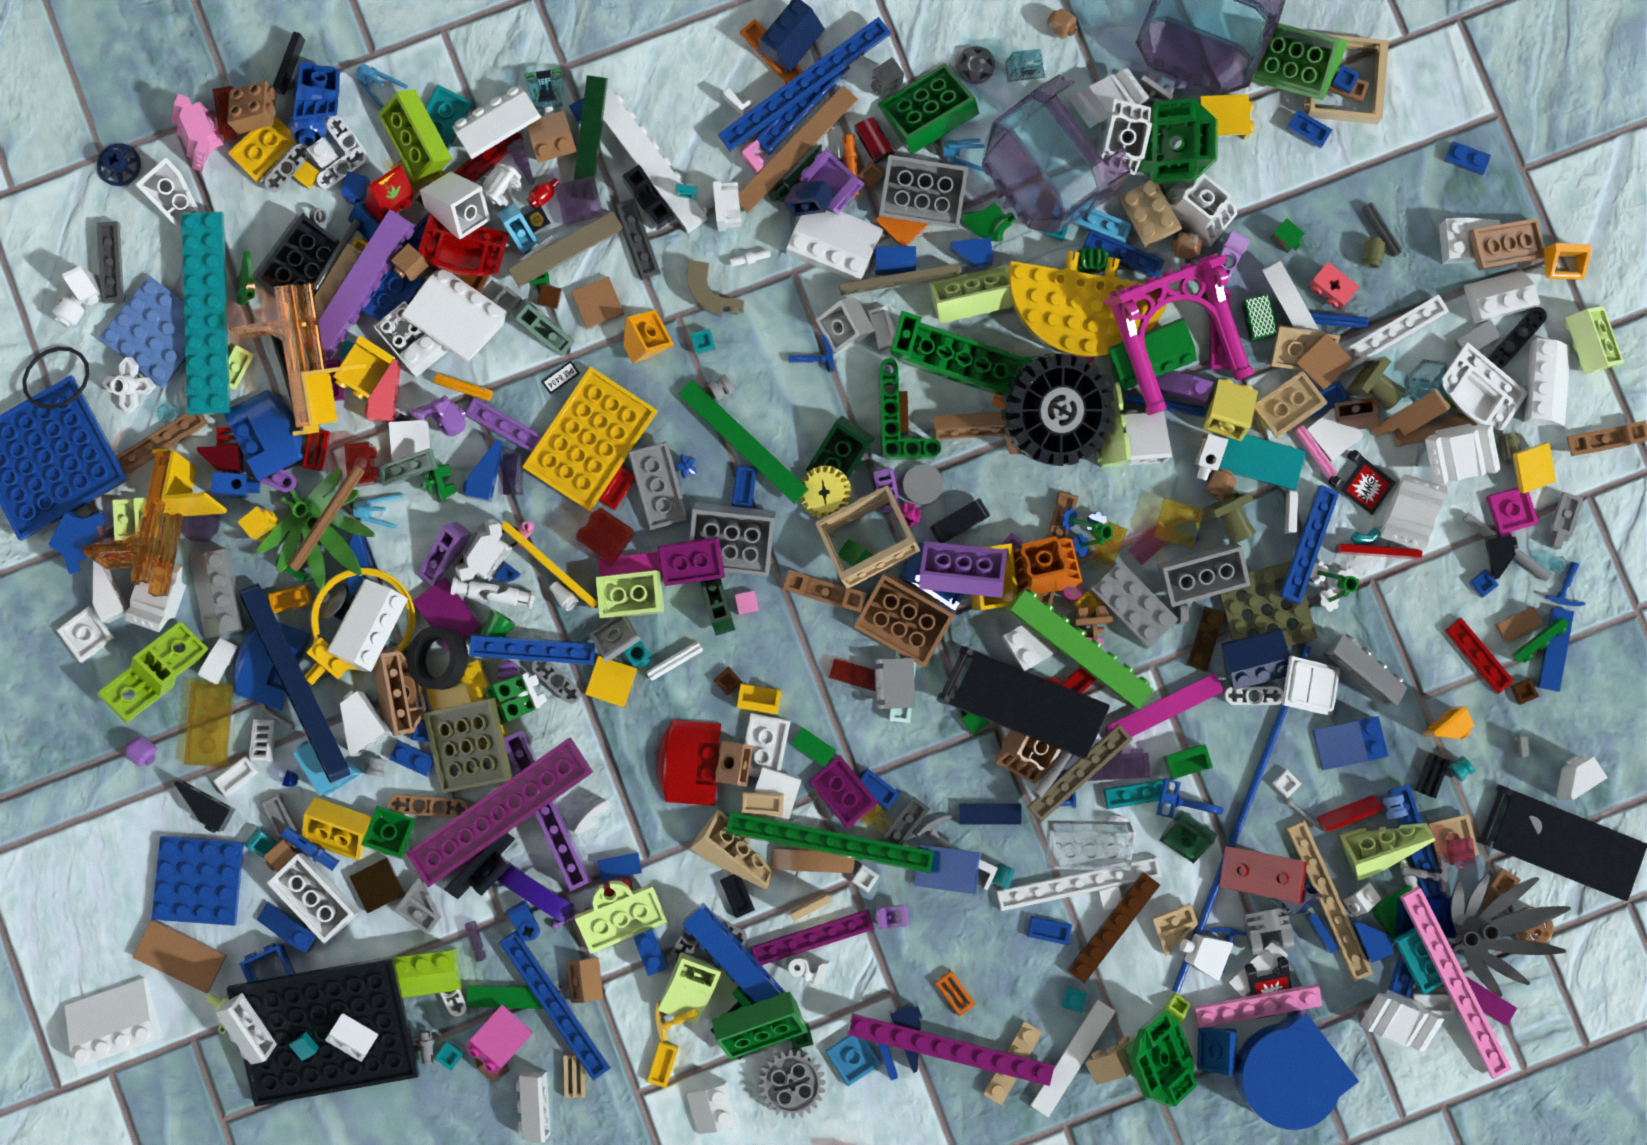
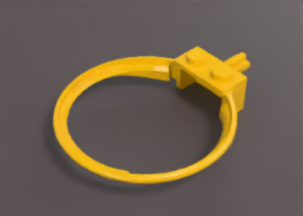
M361 568L362 575L379 577L389 582L401 595L408 598L406 602L408 614L406 633L401 643L393 651L403 653L412 639L416 623L415 608L411 596L406 588L390 574L373 568ZM349 570L331 578L324 585V588L319 591L313 603L310 623L314 640L305 652L317 662L304 676L311 685L326 670L338 680L346 670H358L328 653L327 650L330 645L317 636L321 634L318 615L322 600L335 584L348 577L356 576V574ZM378 660L376 661V663H375L373 669H376V668H377V662H378Z

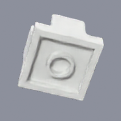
M714 181L713 191L718 232L726 231L727 228L742 227L738 183Z

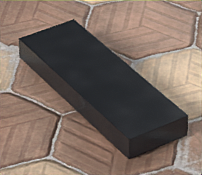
M295 31L292 33L273 84V88L282 95H285L305 43L303 36Z

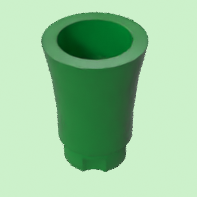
M491 609L479 635L505 637L516 623L502 613Z

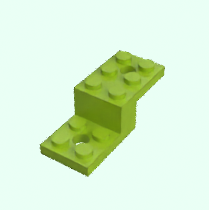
M180 621L133 656L130 668L98 691L97 696L127 724L175 686L176 678L205 656L209 649ZM181 645L184 647V651L181 653L175 652L173 647ZM124 692H131L134 698L127 700L123 698L122 694Z

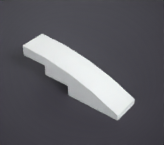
M1279 260L1263 269L1262 272L1293 327L1319 331L1282 262Z

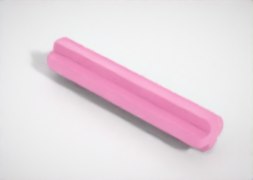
M1303 425L1295 429V435L1328 479L1336 475V469Z

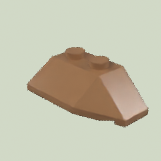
M400 651L382 653L378 657L375 673L382 719L393 736L413 733L421 721L423 713L426 712L423 688L411 677L407 658Z

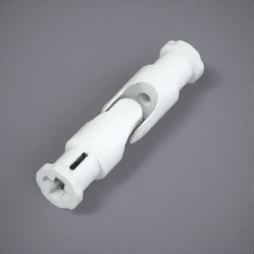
M457 577L453 578L451 595L456 593L467 595L468 598L497 602L510 606L521 605L533 609L534 591L528 593L519 591L518 588L498 586L480 581H461ZM488 589V595L482 592V590Z

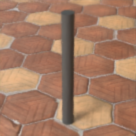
M356 219L353 220L313 283V289L317 291L320 289L344 248L349 244L361 225V222Z

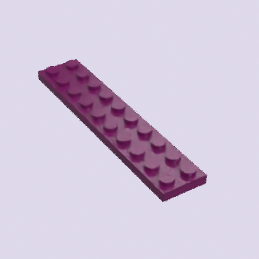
M568 738L512 777V780L505 782L410 849L406 854L427 887H431L594 772L572 738Z

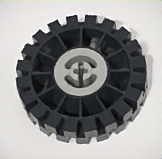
M1049 353L1045 354V356H1037L1030 359L1028 365L1023 364L1016 370L1018 375L1011 377L1006 385L1010 387L1008 393H1003L1002 403L1006 404L1005 409L1001 410V418L1007 423L1004 426L1006 435L1012 437L1011 443L1017 450L1022 451L1024 456L1040 463L1063 466V464L1073 465L1079 463V459L1086 460L1094 454L1092 451L1094 448L1100 449L1104 444L1105 440L1102 437L1104 434L1109 435L1113 426L1108 423L1109 418L1115 417V408L1110 407V402L1115 401L1113 391L1108 390L1106 387L1110 384L1105 375L1099 374L1100 369L1096 365L1088 363L1087 359L1080 356ZM1056 396H1060L1058 400L1051 401ZM1049 403L1059 406L1060 410L1069 412L1070 415L1067 416L1066 414L1059 413V410L1056 408L1048 407ZM1067 419L1063 423L1059 424L1060 420Z

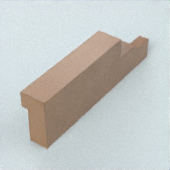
M1435 389L1383 420L1380 427L1371 429L1376 437L1386 431L1389 434L1397 428L1405 436L1448 411L1451 407L1444 400L1438 389Z

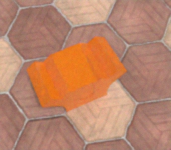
M1057 536L1023 543L1021 548L1013 550L1018 592L1030 589L1039 596L1047 592L1062 591L1068 586L1075 588L1083 582L1072 539H1057Z

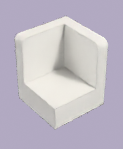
M979 860L977 886L987 891L998 868Z

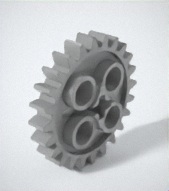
M790 1049L789 1055H786L781 1050V1057L773 1054L774 1061L772 1062L769 1059L766 1061L769 1067L762 1066L765 1074H760L759 1078L764 1080V1082L758 1083V1087L764 1088V1090L759 1095H766L763 1103L770 1102L771 1104L768 1109L771 1110L775 1107V1115L782 1111L784 1118H786L788 1113H791L792 1119L795 1118V1113H799L800 1117H803L804 1110L809 1114L811 1113L810 1106L817 1108L815 1100L822 1101L819 1093H825V1089L820 1087V1085L826 1084V1080L820 1078L824 1076V1072H818L821 1064L814 1066L815 1057L808 1060V1052L804 1056H800V1049H798L796 1055ZM800 1065L804 1067L805 1072L802 1075H796L793 1072V1068ZM776 1072H782L785 1079L777 1082L774 1080L773 1075ZM805 1077H810V1080L796 1083L795 1088H792L790 1085L781 1088L780 1090H774V1088L777 1086L787 1085L789 1083V1079H792L793 1082L802 1080ZM805 1085L811 1089L810 1094L806 1096L799 1092V1089ZM782 1092H788L791 1095V1099L788 1102L780 1100L779 1095Z

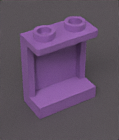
M825 149L816 155L815 161L810 167L808 166L802 171L799 180L802 183L824 180L834 193V197L828 207L836 214H839L863 187L864 183L832 153Z

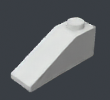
M95 557L93 558L94 614L99 621L109 624L126 615L128 606L104 558Z

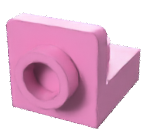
M758 140L753 143L749 142L742 148V159L756 175L763 169L764 163L757 153L754 155L760 149Z

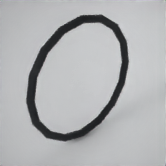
M55 347L45 350L36 356L26 368L22 380L23 393L30 403L40 408L55 409L65 406L78 398L85 389L90 375L88 362L81 352L71 347ZM56 351H70L78 355L84 363L85 377L75 395L64 402L54 405L41 404L32 399L27 390V378L31 368L39 359Z

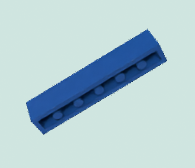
M704 902L684 919L682 924L686 933L690 936L693 935L698 940L699 947L712 955L713 962L725 969L727 977L732 982L736 981L740 986L741 992L746 997L750 996L754 1004L760 1000L775 997L780 993H786Z

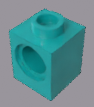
M641 640L624 651V654L635 668L638 666L642 668L651 662L649 658L652 655ZM641 648L643 651L641 658L634 659L632 656L633 649Z

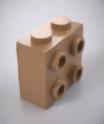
M261 81L230 90L227 123L238 134L274 125V116L276 115L275 101L277 99L275 89L266 81Z

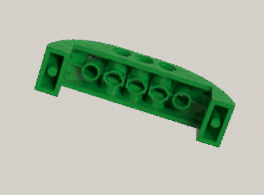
M905 311L900 313L890 349L894 357L912 367L969 387L1003 395L1004 392L1008 393L1010 387L1006 385L1011 377L1018 375L1016 370L1023 364L1028 365L1030 359L1037 357L1033 355L1024 358L921 323L920 316Z

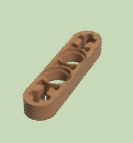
M394 795L388 801V807L391 811L411 815L456 818L460 815L457 810H450L451 814H447L449 810L448 801L452 802L450 806H458L461 803V806L465 807V811L470 808L467 801L452 798ZM400 798V802L408 803L407 798H410L409 811H406L407 806H401L397 810L393 802ZM418 799L424 803V808L420 812L413 808L414 802ZM437 801H441L445 805V809L441 813H437L434 810V804Z

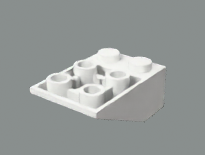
M403 301L373 327L407 368L418 377L448 351L443 345L401 317L408 306Z

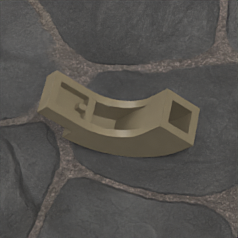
M689 260L687 269L689 288L693 298L702 309L718 317H723L724 310H727L729 314L737 315L739 312L744 313V300L720 297L711 291L708 286L709 263Z

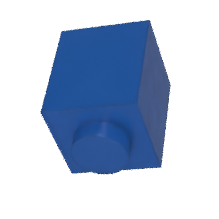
M347 171L341 195L347 203L355 205L366 199L368 185L371 181L367 176Z

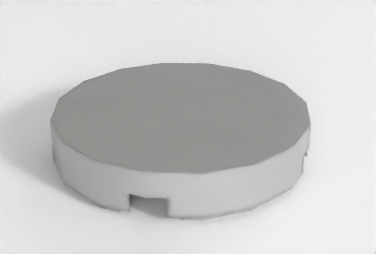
M926 464L916 465L910 468L904 476L902 483L903 492L913 503L918 505L930 504L936 501L942 492V477L939 471L932 466Z

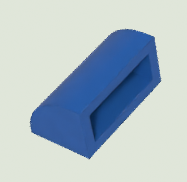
M916 246L875 247V275H894L916 271Z

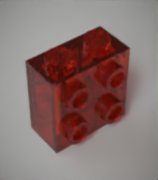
M599 507L597 511L591 513L586 526L578 530L576 541L580 547L611 567L633 539L635 533L631 527Z

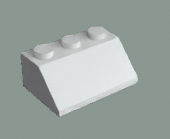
M1523 270L1463 286L1474 324L1530 310L1540 304L1535 284Z
M240 993L222 1004L215 1012L218 1022L227 1029L231 1041L240 1048L242 1057L248 1060L250 1065L261 1063L267 1060L277 1043L243 993Z
M547 1071L522 1073L519 1079H516V1090L520 1092V1100L517 1101V1111L521 1113L522 1120L518 1123L519 1134H522L523 1140L546 1142L550 1136Z

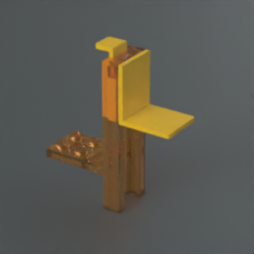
M313 284L274 287L279 320L229 327L230 336L239 335V339L272 335L282 340L296 427H303V430L293 431V436L319 432V424L337 421L330 373L366 368V364L326 369Z
M168 448L152 450L155 462L140 531L121 543L111 542V544L94 543L93 545H86L83 547L82 552L105 569L132 568L130 581L135 585H139L140 582L146 584L150 581L148 593L153 597L168 596L184 516L225 514L227 511L224 506L207 493H192L197 468L175 450H169Z

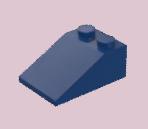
M918 542L920 552L910 556L899 575L900 579L919 589L920 568L924 543ZM919 589L954 610L964 595L962 593Z
M1379 716L1313 730L1322 770L1389 757Z

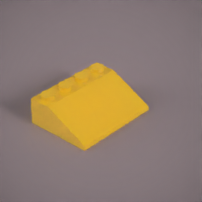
M476 660L467 664L463 677L455 686L445 690L425 689L433 711L486 700L483 689L491 685L482 661ZM478 717L477 723L482 727V719ZM461 721V728L465 731L466 724L464 721ZM445 724L444 731L446 734H449V727ZM503 724L501 729L503 738H506L509 734L505 724ZM482 738V745L484 747L487 746V741L485 738ZM466 741L465 747L468 751H470V744L468 741ZM449 745V752L453 755L454 748L452 745Z

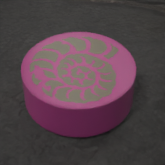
M1082 584L1075 588L1066 587L1062 590L1063 596L1071 601L1079 599L1083 594Z

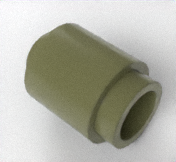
M1370 237L1369 240L1365 241L1362 259L1365 267L1379 268L1381 263H1383L1386 243L1382 241V238Z
M1515 433L1499 436L1500 442H1498L1502 461H1507L1508 464L1514 463L1513 453L1522 451L1519 437H1516Z

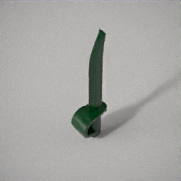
M819 145L814 153L785 181H780L781 186L770 196L772 202L779 200L784 203L787 195L781 196L787 190L790 191V187L801 177L802 171L812 165L816 155L821 152L822 145Z

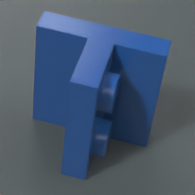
M1198 1028V1070L1235 1075L1237 1029Z

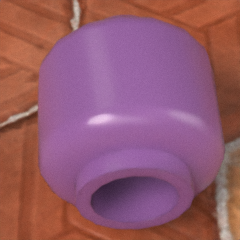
M135 736L125 746L126 757L138 767L145 764L149 766L156 759L157 748L145 736Z

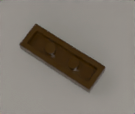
M1204 607L1186 666L1207 672L1225 613Z

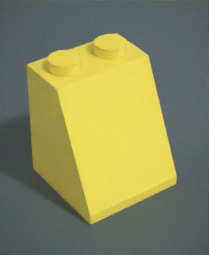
M1218 379L1202 430L1242 441L1252 424L1258 391L1248 385L1241 386L1234 384L1233 381L1228 379Z

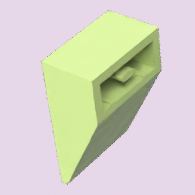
M680 952L657 1010L676 1017L695 1009L697 1017L688 1021L697 1024L714 992L721 974L720 967Z

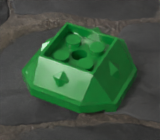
M1194 98L1153 103L1150 115L1152 127L1145 157L1141 160L1138 168L1155 184L1196 180L1218 160V120ZM1182 140L1180 147L1175 148L1176 142Z
M1167 1009L1160 1010L1138 1030L1137 1036L1124 1050L1132 1068L1131 1076L1136 1079L1143 1097L1165 1106L1173 1107L1177 1106L1196 1088L1197 1083L1194 1077L1193 1057L1179 1020L1170 1014Z

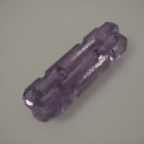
M476 921L467 922L465 929L469 933L467 936L471 949L475 953L473 954L476 962L486 959L485 950H482L483 944L480 933L477 932Z

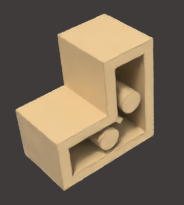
M1123 1037L1117 1041L1118 1045H1113L1104 1052L1102 1049L1091 1053L1092 1057L1085 1063L1096 1085L1127 1077L1131 1074L1132 1068L1124 1049L1135 1037Z

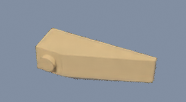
M718 809L698 833L691 849L706 861L763 889L768 888L774 872L761 855L751 849L748 845L750 841L747 838L726 834L729 817Z

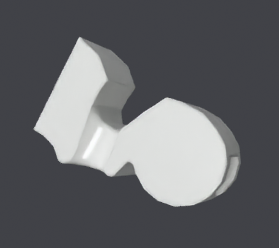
M797 957L791 960L788 970L794 977L804 975L805 980L814 985L824 984L829 962L819 964L818 971L812 972L808 959Z

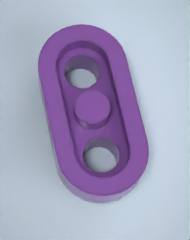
M283 469L272 474L270 478L266 477L260 480V482L284 493H290L289 491L292 489L295 490L298 484L297 478ZM289 479L290 485L285 486V481Z

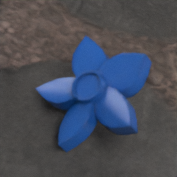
M681 454V463L676 464L675 467L681 470L682 477L686 478L689 474H696V469L692 466L695 458L687 460L685 455Z

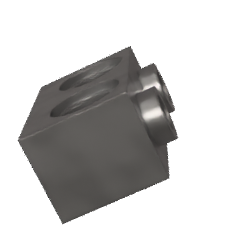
M893 57L872 70L871 88L876 95L880 94L882 99L903 86L904 72Z

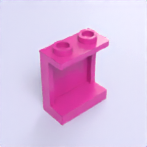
M501 1005L468 1041L465 1047L473 1058H478L483 1063L487 1071L497 1074L533 1032Z

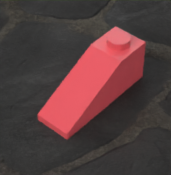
M398 360L392 361L370 395L368 403L365 404L364 414L372 422L389 423L394 422L396 419L401 363Z

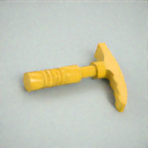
M661 1001L656 1002V1025L661 1042L668 1040L666 1030L670 1029L673 1025H679L697 1017V1011L692 1009L674 1017L671 1021L663 1022L662 1012L657 1010Z

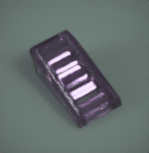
M518 139L507 146V149L529 185L534 184V178L523 142L521 139Z

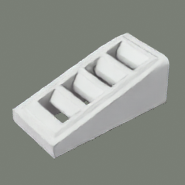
M253 720L249 761H273L275 720ZM259 726H269L268 730H258ZM258 734H268V738H258ZM258 742H267V746H258ZM258 750L266 751V755H257Z

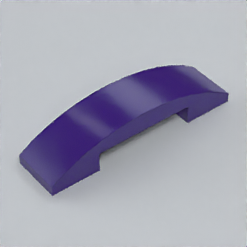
M507 861L510 867L497 880L535 907L564 922L574 904L558 893H554L525 874L523 870Z

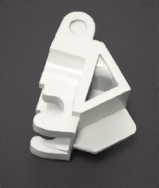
M497 163L490 175L484 177L486 180L482 184L484 198L491 204H498L504 209L510 206L507 199L503 196L505 190L510 187L521 192L524 188L520 182L521 175L511 166Z

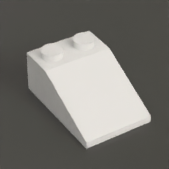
M1479 218L1445 219L1439 224L1442 264L1476 262L1468 231L1499 225L1500 220Z

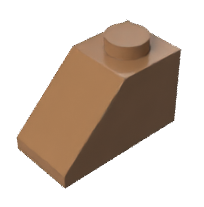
M409 243L391 260L395 266L393 270L401 278L405 276L410 281L430 276L433 273L424 257Z

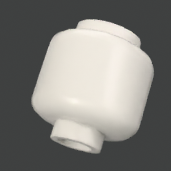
M74 296L70 298L62 297L53 309L54 319L66 327L77 325L85 312L81 306L82 302Z

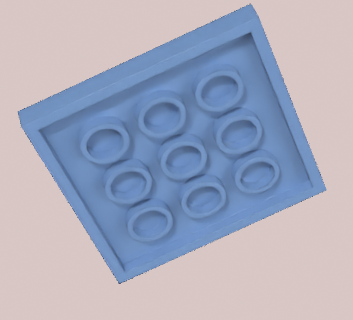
M149 275L99 336V339L124 359L132 357L139 365L138 370L161 388H164L186 361L184 301Z

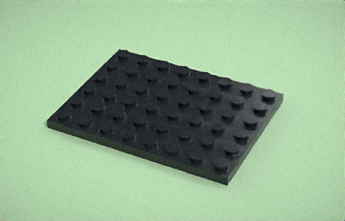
M393 956L229 985L226 988L229 1000L243 993L277 1043L264 1062L250 1065L248 1060L243 1058L254 1107L418 1078L420 1075ZM341 1014L347 1015L378 1034L362 1062L325 1041ZM306 1032L318 1045L319 1049L314 1055L302 1061L289 1044Z

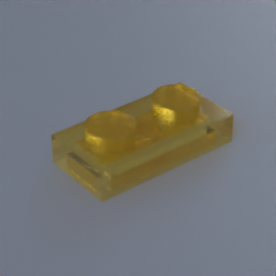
M1108 522L1109 525H1112V537L1109 540H1104L1103 545L1099 544L1093 560L1113 567L1128 529Z

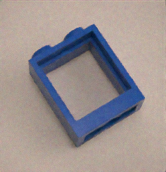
M272 943L263 948L264 952L258 955L256 951L244 956L245 961L239 963L247 982L257 981L258 977L252 963L277 952L286 974H296L283 944L276 946L275 943Z

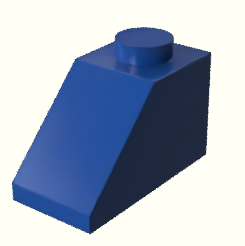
M991 238L950 242V251L971 268L986 270L989 269V266H992Z
M1351 922L1368 962L1373 963L1394 954L1393 947L1395 945L1390 935L1387 936L1386 933L1360 922Z

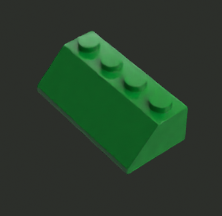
M1183 317L1145 333V348L1156 377L1197 361L1195 345ZM1124 342L1109 347L1108 352L1112 375L1116 382H1120L1121 390L1124 391L1138 385Z
M790 991L780 993L766 1000H760L758 1003L741 1007L736 1011L724 1013L712 1019L715 1040L730 1060L808 1032L797 1001Z

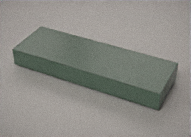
M428 448L380 465L378 469L382 485L388 486L437 469L433 449Z

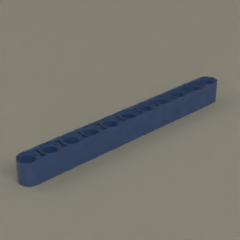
M259 583L238 590L241 601L328 781L333 783L349 776L350 770L261 586Z

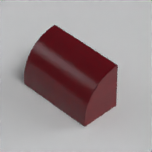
M874 117L855 124L854 131L874 164L895 153Z

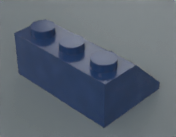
M792 0L760 38L757 50L790 74L825 31V28L810 6L801 0Z
M1281 628L1221 644L1226 679L1233 690L1286 677L1290 653Z

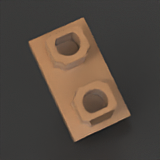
M1106 605L1095 607L1096 618H1089L1088 607L1077 608L1073 627L1090 626V628L1083 629V631L1087 633L1086 635L1091 634L1094 640H1097L1098 633L1105 632L1104 627H1097V625L1113 622V617L1109 616Z

